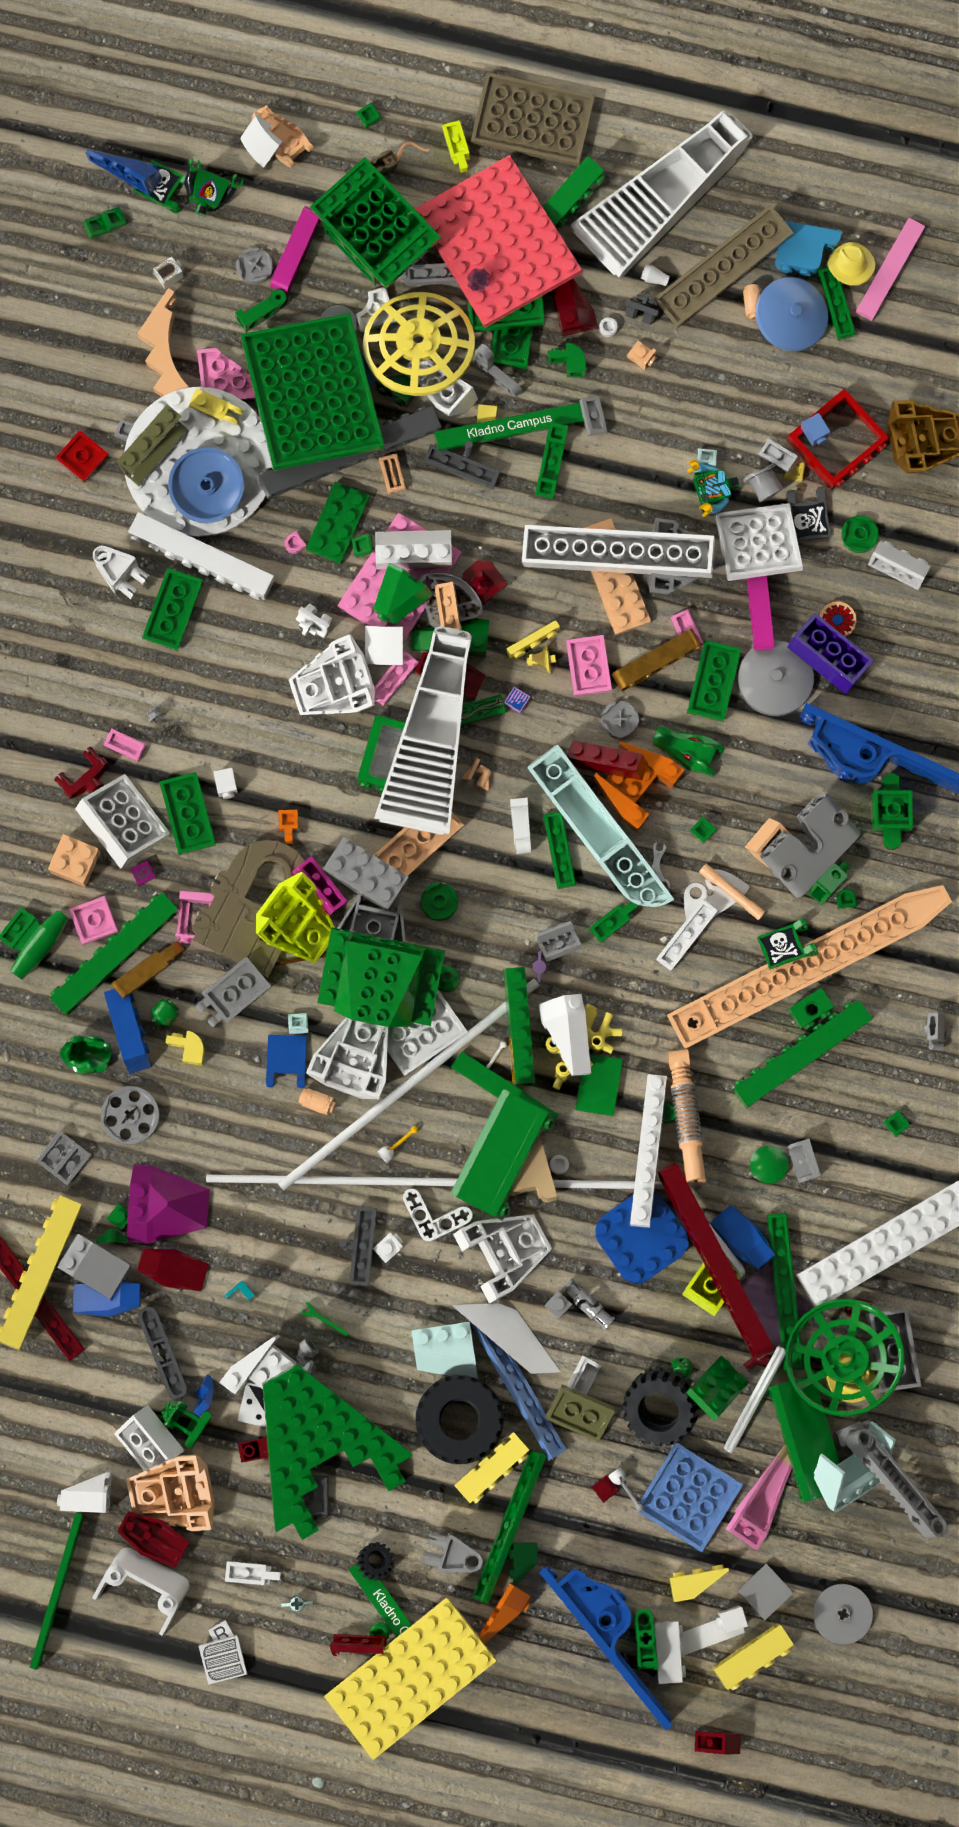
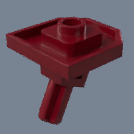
M477 560L462 575V580L468 583L477 593L482 606L508 585L493 563Z

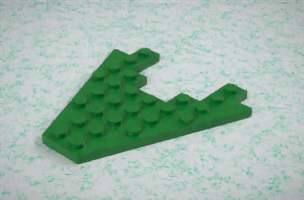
M296 1364L262 1383L273 1519L276 1532L292 1523L302 1540L319 1531L301 1496L318 1487L310 1469L342 1451L345 1452L353 1467L371 1458L388 1491L406 1482L397 1464L412 1457V1453L301 1366Z

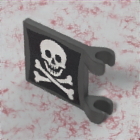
M817 487V501L796 503L795 492L793 490L787 491L786 499L787 503H790L797 541L830 537L824 487Z

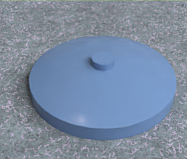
M794 277L780 278L770 283L758 297L755 309L757 325L763 336L772 345L785 351H802L813 346L823 336L828 324V310L822 295L810 283Z
M201 447L185 453L176 461L169 475L168 490L174 506L184 517L198 523H215L230 516L239 506L244 494V478L239 465L229 454L216 448Z

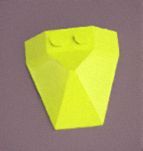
M303 872L279 883L256 914V934L268 945L315 964L328 947L331 928H335L329 914L324 910L322 899L316 893L315 884Z

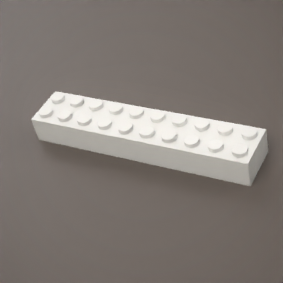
M525 525L522 564L524 567L636 574L656 573L712 578L715 538L710 535Z
M959 1181L797 1274L796 1277L813 1306L816 1307L835 1299L958 1227Z

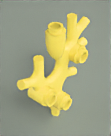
M587 1004L584 1008L589 1049L594 1052L603 1050L611 1054L614 1047L607 1044L605 1039L610 1036H622V1029H612L609 1027L613 1015L606 1012L599 1030L593 1032L591 1027L597 1016V1008ZM552 1036L546 1041L547 1051L550 1054H561L557 1046H550ZM599 1040L600 1044L595 1045L593 1042ZM563 1059L556 1066V1074L554 1076L556 1080L552 1086L557 1090H560L562 1083L566 1082L567 1078L571 1075L568 1068L566 1072L560 1071L562 1067L567 1068Z

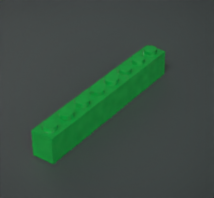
M163 893L154 895L146 908H140L132 921L128 920L121 927L122 930L118 934L114 933L107 940L108 943L103 948L100 946L94 951V956L89 961L85 960L79 966L80 970L75 974L71 973L65 979V984L61 987L57 986L50 993L52 995L50 1000L67 1017L179 913L178 908Z
M853 1000L844 1006L845 1010L839 1014L836 1011L828 1017L830 1021L826 1024L819 1023L812 1028L814 1032L809 1036L805 1033L797 1039L798 1043L792 1047L790 1044L782 1049V1055L777 1058L774 1055L768 1059L765 1067L761 1069L758 1066L751 1071V1076L745 1080L743 1077L734 1083L736 1087L732 1091L745 1109L869 1023L873 1018L860 1000L855 1003Z

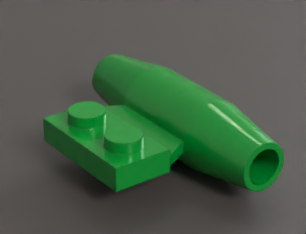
M21 907L0 933V940L13 950L20 951L10 972L23 980L41 963L58 941L69 918L56 910L40 925L33 915Z

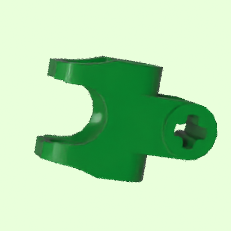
M649 1609L637 1610L634 1617L638 1672L645 1669L658 1670L653 1614ZM645 1616L649 1623L642 1625L639 1623L638 1618ZM643 1637L649 1640L647 1644H644V1641L642 1642ZM651 1659H653V1661L641 1662V1660H651Z

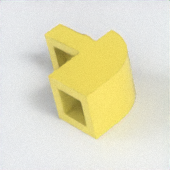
M187 1031L186 1038H183V1035L178 1033H172V1036L167 1035L166 1044L168 1046L184 1048L183 1063L203 1066L205 1049L201 1039L195 1033Z

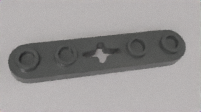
M144 1307L139 1312V1322L166 1390L173 1399H181L187 1393V1385L160 1317L154 1308ZM158 1343H161L164 1350H168V1353H166L167 1363H165L162 1356L157 1355L160 1352Z

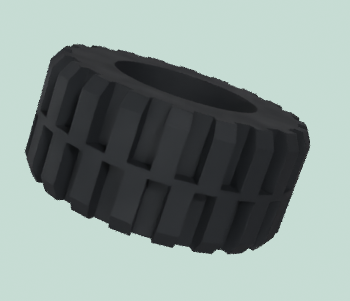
M656 1367L654 1371L652 1368L645 1370L644 1374L640 1373L635 1378L624 1396L625 1401L622 1404V1410L625 1411L623 1415L626 1422L629 1421L627 1427L630 1431L634 1430L636 1432L635 1436L638 1439L640 1437L644 1438V1442L647 1444L654 1442L655 1446H662L663 1443L666 1446L673 1445L674 1441L679 1443L683 1440L684 1436L687 1437L700 1414L701 1408L686 1393L692 1387L691 1379H685L683 1377L684 1373L680 1371L678 1373L673 1372L674 1368L668 1367L666 1370H663V1367ZM660 1392L670 1396L678 1406L679 1414L677 1418L672 1420L655 1418L646 1408V1395Z

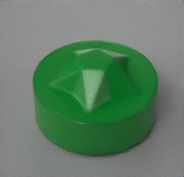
M375 1622L371 1626L369 1634L370 1636H387L388 1639L390 1628L384 1622Z

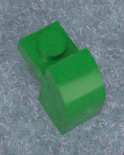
M566 343V350L561 348L548 350L547 364L566 363V377H585V355L578 346Z

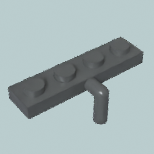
M471 441L465 443V451L462 456L448 450L438 451L437 446L430 444L423 460L425 464L492 490L500 475L499 470L469 459L473 451V443Z
M357 1206L354 1242L346 1241L345 1239L339 1241L341 1248L353 1249L349 1285L369 1287L377 1208Z

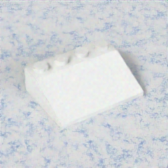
M126 774L82 798L75 808L120 869L138 859L171 834Z

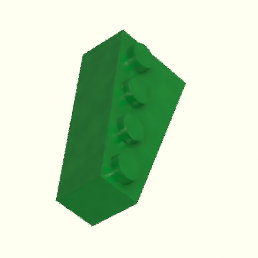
M589 156L584 159L543 206L556 229L562 228L567 223L568 218L575 214L580 206L609 178L606 172Z

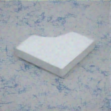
M384 287L368 291L369 299L366 307L356 314L361 333L365 332V328L375 311L390 300L387 289ZM383 310L374 320L370 330L382 327L390 315ZM394 319L391 324L397 323V321Z

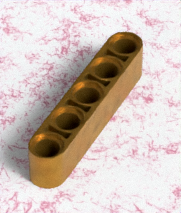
M690 629L618 669L612 676L620 690L625 691L698 650L702 644L694 630Z

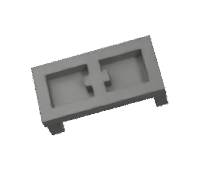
M810 1139L787 1146L798 1183L821 1176Z

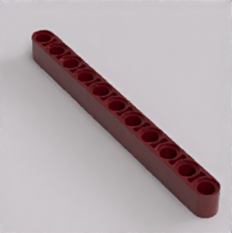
M673 1163L658 1170V1176L752 1357L757 1360L774 1352L773 1345L678 1164Z

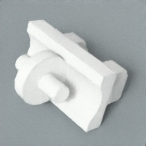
M311 604L305 608L301 607L296 621L300 622L299 626L304 629L302 634L307 636L310 632L314 636L318 634L325 638L332 618L327 614H323L321 618L315 616L317 609Z

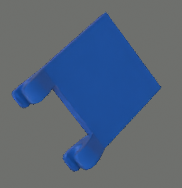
M268 1035L267 1087H274V1074H297V1087H305L307 1036Z

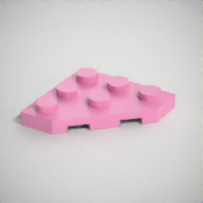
M217 348L197 350L201 387L228 392L242 401L256 400L250 375L242 367L224 356Z

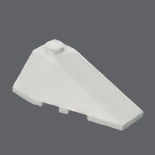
M430 359L420 362L419 369L430 368L436 365V363ZM412 361L409 362L407 368H412ZM440 369L435 373L419 376L418 383L421 387L431 386L444 381L447 377ZM461 379L443 391L427 395L434 406L448 416L466 413L478 400L473 387Z
M563 995L539 1004L538 1008L542 1024L552 1036L553 1044H556L560 1050L561 1058L571 1075L591 1074L586 1014L582 995Z

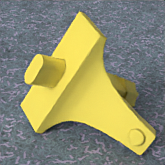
M545 645L542 652L530 654L527 658L528 666L540 664L547 669L549 674H551L550 663L556 662L555 655L549 656V647Z

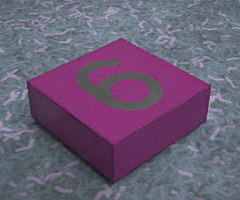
M147 860L130 868L138 886L156 878Z

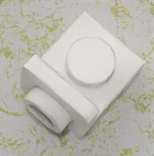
M389 1233L373 1250L387 1263L403 1249L401 1245L403 1241L396 1233L394 1235Z

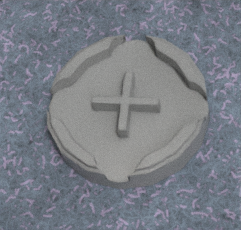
M248 248L241 253L236 261L237 273L244 282L251 285L264 283L271 277L273 272V260L270 254L261 248Z
M614 701L607 705L602 713V727L613 738H627L638 727V712L629 702Z

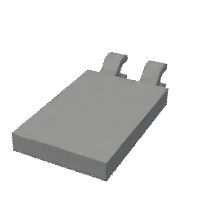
M246 956L203 991L202 994L205 998L198 1002L195 1007L200 1013L210 1004L214 1007L217 1013L207 1020L212 1027L222 1019L228 1023L269 989L271 985Z

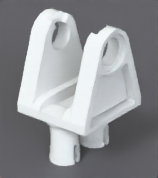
M99 546L93 551V559L97 569L115 594L120 590L132 600L134 598L133 595H137L139 590L127 582L128 579L132 576L142 585L146 584L145 579L147 581L150 579V575L139 568L136 558L132 555L106 546ZM100 551H101V552H102V551L106 552V553H101V555H99V556L97 557V554H98Z

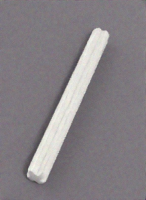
M780 1346L776 1348L724 1445L726 1451L734 1452L780 1366L786 1349Z

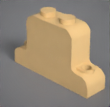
M539 1136L510 1195L514 1196L536 1190L538 1199L544 1202H552L557 1200V1194L542 1140Z

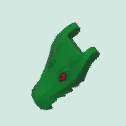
M663 726L659 727L653 736V745L666 751L680 765L690 771L702 773L713 777L715 773L713 769L709 768L715 752L723 753L725 750L721 744L709 737L674 731Z

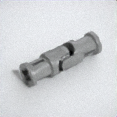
M573 1278L561 1290L566 1292L589 1318L597 1321L602 1326V1330H605L615 1320V1317H611L585 1289L582 1290L575 1283Z

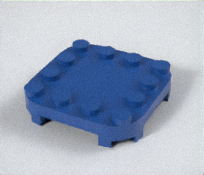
M654 1192L650 1228L630 1226L633 1195L603 1215L595 1227L597 1242L621 1277L633 1284H641L648 1281L678 1260L686 1252L689 1245L688 1236L663 1198L656 1192Z

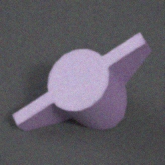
M538 951V960L532 966L534 972L538 973V982H541V973L546 970V964L541 960V951Z

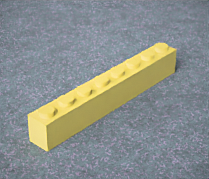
M59 1196L58 1200L54 1199L50 1209L53 1210V1213L44 1222L43 1228H45L43 1236L39 1235L35 1243V1246H38L35 1254L31 1253L27 1264H30L27 1272L23 1271L19 1282H22L20 1289H16L11 1300L14 1301L12 1307H8L5 1312L4 1318L6 1321L4 1326L0 1325V1343L16 1350H21L80 1213L82 1204L63 1196Z

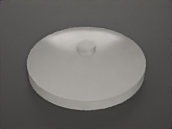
M774 641V650L754 651V648H752L745 655L739 667L738 687L743 699L751 708L764 715L784 716L798 710L807 701L813 688L814 673L812 667L787 648L789 645L787 642Z

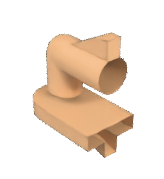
M475 758L471 767L461 778L467 782L470 781L480 759ZM480 765L476 772L480 773L481 776L476 786L488 791L491 771Z

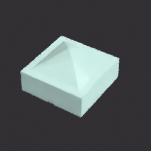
M698 449V463L716 467L717 450Z
M307 1013L288 1014L289 1034L308 1033Z

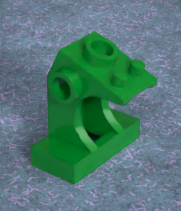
M179 1400L176 1403L171 1401L162 1410L161 1418L165 1420L163 1424L172 1430L177 1427L189 1435L184 1445L192 1449L213 1415L205 1411L202 1417L199 1418L187 1411L188 1406ZM182 1413L192 1418L187 1428L177 1423Z

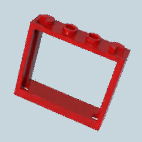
M845 388L812 416L819 413L822 419H824L845 402L878 438L875 443L833 477L799 440L805 435L801 425L791 432L786 440L830 490L835 486L838 488L840 485H843L848 475H855L860 470V465L863 463L865 465L874 458L873 454L877 451L879 453L888 446L886 443L889 437Z

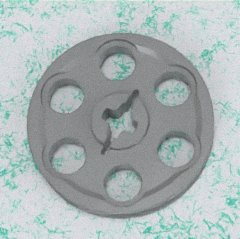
M135 1086L121 1087L113 1091L106 1098L101 1109V1122L106 1133L113 1140L126 1145L139 1144L150 1138L157 1129L160 1118L158 1105L152 1095L146 1090ZM134 1091L139 1092L140 1099L137 1102L130 1101V1093ZM114 1097H119L122 1101L118 1108L111 1106V1100ZM147 1104L154 1106V1112L151 1115H146L143 1112ZM127 1111H129L130 1113H131L132 1111L135 1112V1113L133 1114L134 1117H135L133 1120H132V1119L126 1120V1118H127L126 1112H127ZM110 1116L117 1118V1124L113 1127L106 1124V1120ZM142 1123H147L150 1126V1130L146 1134L139 1132V1126ZM124 1129L131 1131V1137L127 1140L122 1139L120 1136L121 1131Z

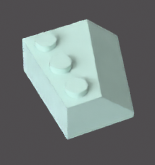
M470 1322L411 1330L418 1371L447 1376L467 1375L478 1379Z

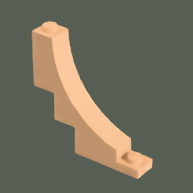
M169 288L137 333L140 340L154 348L145 362L148 367L162 375L153 388L155 393L161 397L180 389L190 388L177 372L171 356L170 336L174 315L168 309L174 307L177 297L175 292Z

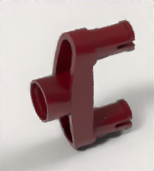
M92 747L87 748L91 755L86 750L82 755L93 766L75 783H72L64 772L58 774L63 781L58 776L54 779L69 799H74L86 791L91 794L104 786L100 778L108 769L109 763L104 757L101 758Z

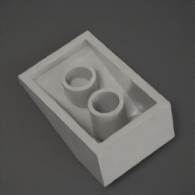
M77 1234L57 1268L112 1300L132 1266Z

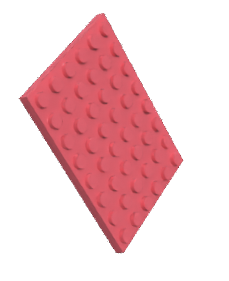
M510 155L415 208L425 221L441 236V240L434 246L485 328L583 273Z

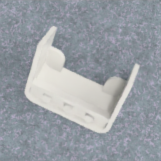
M129 1547L123 1548L109 1566L92 1598L94 1600L99 1599L107 1583L112 1586L121 1585L126 1576L162 1594L158 1601V1608L163 1614L168 1616L159 1635L163 1636L189 1590V1581L185 1576L153 1559L140 1555L136 1550Z

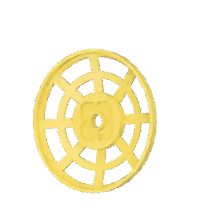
M427 292L403 294L384 303L370 318L363 336L365 361L374 377L387 388L412 396L435 394L455 384L469 368L475 351L473 327L464 311L451 300ZM419 297V304L409 305L397 311L391 307L392 304L401 300ZM427 298L442 301L453 307L454 310L445 314L436 307L426 305ZM383 310L387 312L390 316L383 324L380 334L369 335L372 324ZM418 310L417 318L408 321L401 315L407 311ZM425 310L436 313L440 318L434 322L424 319ZM461 315L467 326L469 341L458 339L456 327L452 319ZM394 319L401 325L397 333H386ZM447 323L451 330L452 338L441 336L438 328ZM415 337H422L424 339L421 343L413 341ZM379 341L381 353L386 361L378 369L371 359L368 342ZM385 341H396L398 350L391 356L386 350ZM441 344L451 345L448 354L442 360L437 354ZM457 347L467 348L468 352L464 362L453 373L447 364L453 358ZM403 356L412 361V368L403 367L396 363V361ZM432 359L436 363V365L430 368L419 369L420 362ZM391 366L400 373L411 375L410 386L395 383L386 378L383 373ZM441 369L447 379L435 385L418 387L419 376L429 375Z

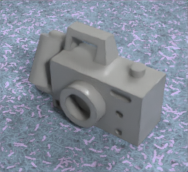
M928 1013L925 1033L927 1040H929L930 1050H944V1042H947L945 1014Z
M867 1420L862 1423L859 1421L834 1432L840 1446L847 1447L846 1440L848 1434L852 1431L864 1429L863 1426L865 1429H868L871 1421Z

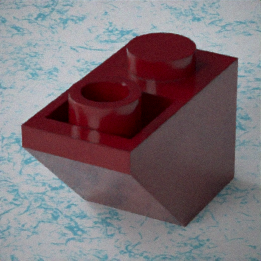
M267 1437L238 1443L241 1463L268 1458Z

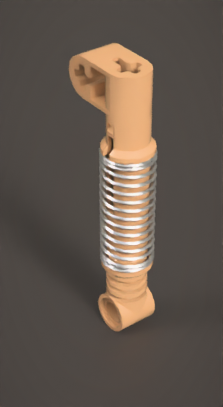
M688 1049L668 1051L669 1066L672 1071L673 1080L671 1093L673 1096L672 1100L674 1101L673 1104L675 1105L673 1108L676 1109L674 1111L676 1113L675 1121L678 1126L676 1129L679 1130L677 1134H680L678 1135L679 1148L683 1151V1175L689 1187L705 1185L706 1177L701 1150L703 1138L702 1131L700 1130L699 1110L697 1109L696 1088L690 1074Z

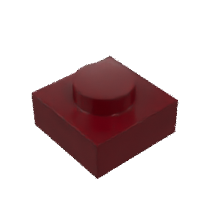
M607 1475L591 1487L603 1503L619 1491Z

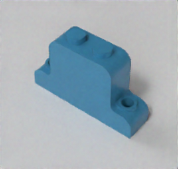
M785 221L794 232V235L777 248L776 268L783 273L790 274L794 272L799 273L803 277L816 275L821 264L823 250H835L839 245L842 231Z

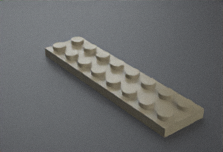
M770 204L656 296L654 300L676 328H679L793 236L794 232Z

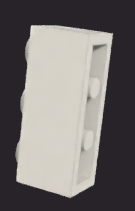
M678 1621L654 1622L655 1648L658 1659V1684L683 1682L682 1678H686L685 1665L681 1666V1657H684V1645H680V1637H683V1627L679 1625Z

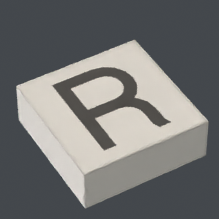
M226 1620L208 1630L214 1641L234 1636Z

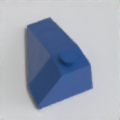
M91 150L86 151L89 161L149 196L162 179L159 168L154 164L148 165L143 161Z

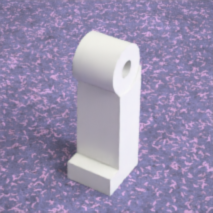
M528 798L510 799L516 854L531 853Z

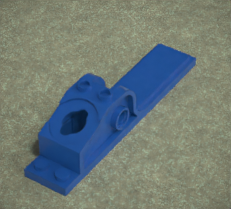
M806 702L799 718H802V721L808 725H816L808 745L815 753L818 752L828 763L829 769L836 776H839V780L857 785L868 784L876 778L883 765L892 763L959 794V773Z
M545 1566L538 1571L662 1727L668 1730L672 1726L670 1724L672 1718L615 1648L618 1638L627 1631L631 1623V1612L624 1602L627 1599L619 1589L615 1591L614 1588L602 1582L598 1583L586 1577V1574L575 1568L571 1569L558 1581L555 1580L558 1576L551 1567L548 1569ZM590 1586L592 1591H587L585 1587ZM604 1615H608L611 1618V1622L607 1626L601 1624V1618Z

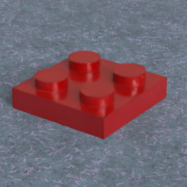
M79 430L55 459L85 483L109 454Z

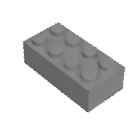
M345 837L342 838L323 868L326 875L357 894H361L362 897L386 911L392 909L409 882L408 876Z
M908 1308L885 1311L883 1313L895 1325L904 1348L903 1372L895 1390L920 1387L921 1381ZM873 1314L866 1315L868 1326L874 1329L877 1334L887 1328L885 1323ZM890 1335L883 1340L887 1354V1364L898 1366L897 1345L893 1335ZM878 1345L872 1348L874 1362L881 1363L880 1350ZM884 1373L883 1378L878 1384L880 1393L887 1392L896 1374Z

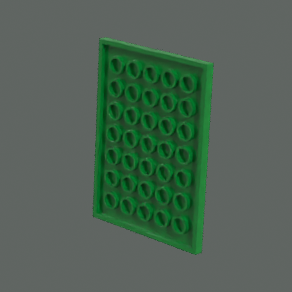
M350 313L240 334L273 471L384 449V442Z

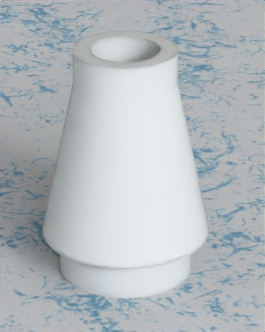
M646 265L641 275V279L644 282L663 286L667 285L670 277L653 265Z

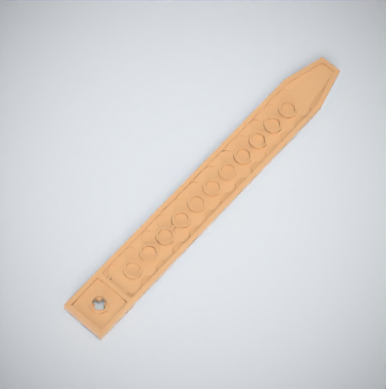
M943 885L903 894L802 946V948H805L807 945L815 943L818 955L804 957L769 970L766 964L667 1014V1017L685 1050L922 929L951 904L952 900ZM691 1018L693 1021H698L696 1024L697 1028L695 1029L688 1026L690 1023L689 1019Z

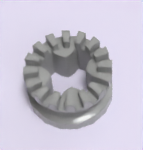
M156 706L154 709L152 708V711L149 710L145 713V716L149 717L148 721L150 723L164 716V713L160 712V706Z

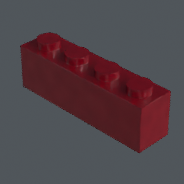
M572 740L567 754V758L576 768L641 781L648 766V762L641 753Z

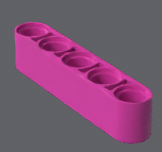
M304 206L270 283L271 288L280 289L286 294L289 293L321 222L307 206Z
M767 576L746 578L754 651L774 650Z

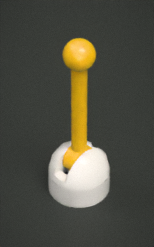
M412 1126L411 1131L392 1147L384 1146L377 1152L386 1163L391 1161L394 1157V1149L412 1134H416L418 1127Z

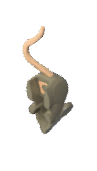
M406 142L400 147L396 156L392 150H387L378 157L372 156L369 162L381 174L387 173L397 168L398 160L405 146L412 145L424 152H428L429 149H423L413 142Z

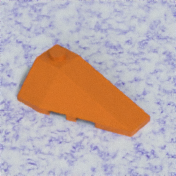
M510 1583L478 1635L484 1643L488 1642L517 1617L522 1610L526 1612L532 1602L529 1600L530 1595Z

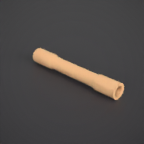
M705 864L699 871L710 882L716 884L742 905L757 920L766 912L723 879L708 864Z

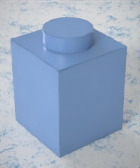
M819 413L802 422L801 429L812 446L816 444L821 445L828 440L830 430Z

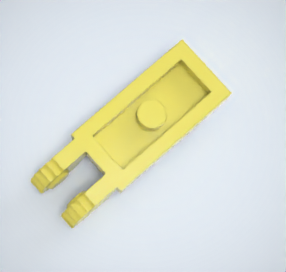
M197 388L189 403V407L234 425H238L239 421L234 417L227 416L228 411L231 410L241 415L244 412L241 408Z

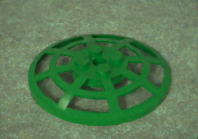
M832 1300L812 1308L796 1323L790 1333L786 1346V1369L795 1391L810 1406L829 1415L842 1417L856 1416L877 1408L894 1392L903 1372L904 1348L895 1325L879 1309L859 1300ZM836 1307H853L851 1319H837L826 1323L821 1313ZM860 1310L868 1311L877 1316L885 1323L887 1328L877 1334L870 1326L859 1321ZM814 1317L820 1328L811 1336L807 1346L796 1344L795 1341L801 1329ZM849 1325L847 1335L835 1337L831 1331L833 1327ZM857 1327L869 1333L873 1338L863 1344L859 1339L855 1338ZM824 1333L829 1342L823 1351L813 1349L816 1340ZM890 1335H893L897 1345L898 1366L887 1364V1354L883 1340ZM878 1345L880 1350L881 1363L869 1361L868 1351ZM793 1351L804 1354V1366L808 1378L797 1382L792 1367ZM849 1355L851 1361L848 1364H842L840 1362L841 1356ZM810 1356L820 1358L824 1368L814 1375L810 1365ZM867 1369L879 1371L874 1381L867 1387L862 1379ZM884 1373L896 1374L887 1392L880 1399L876 1400L871 1391L880 1383ZM829 1376L832 1380L836 1381L834 1392L824 1388L818 1381ZM855 1382L860 1389L857 1393L842 1394L844 1384ZM814 1385L822 1394L832 1398L830 1407L826 1408L817 1404L804 1393L803 1389ZM864 1396L870 1404L865 1408L854 1411H837L840 1400H853Z

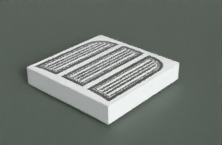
M238 1635L199 1645L208 1685L247 1675Z

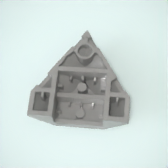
M655 518L652 532L690 534L682 529L675 520ZM715 555L713 571L724 566V560L719 559ZM656 573L647 574L650 592L670 594L701 578Z

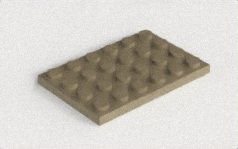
M487 72L471 143L579 166L595 95Z

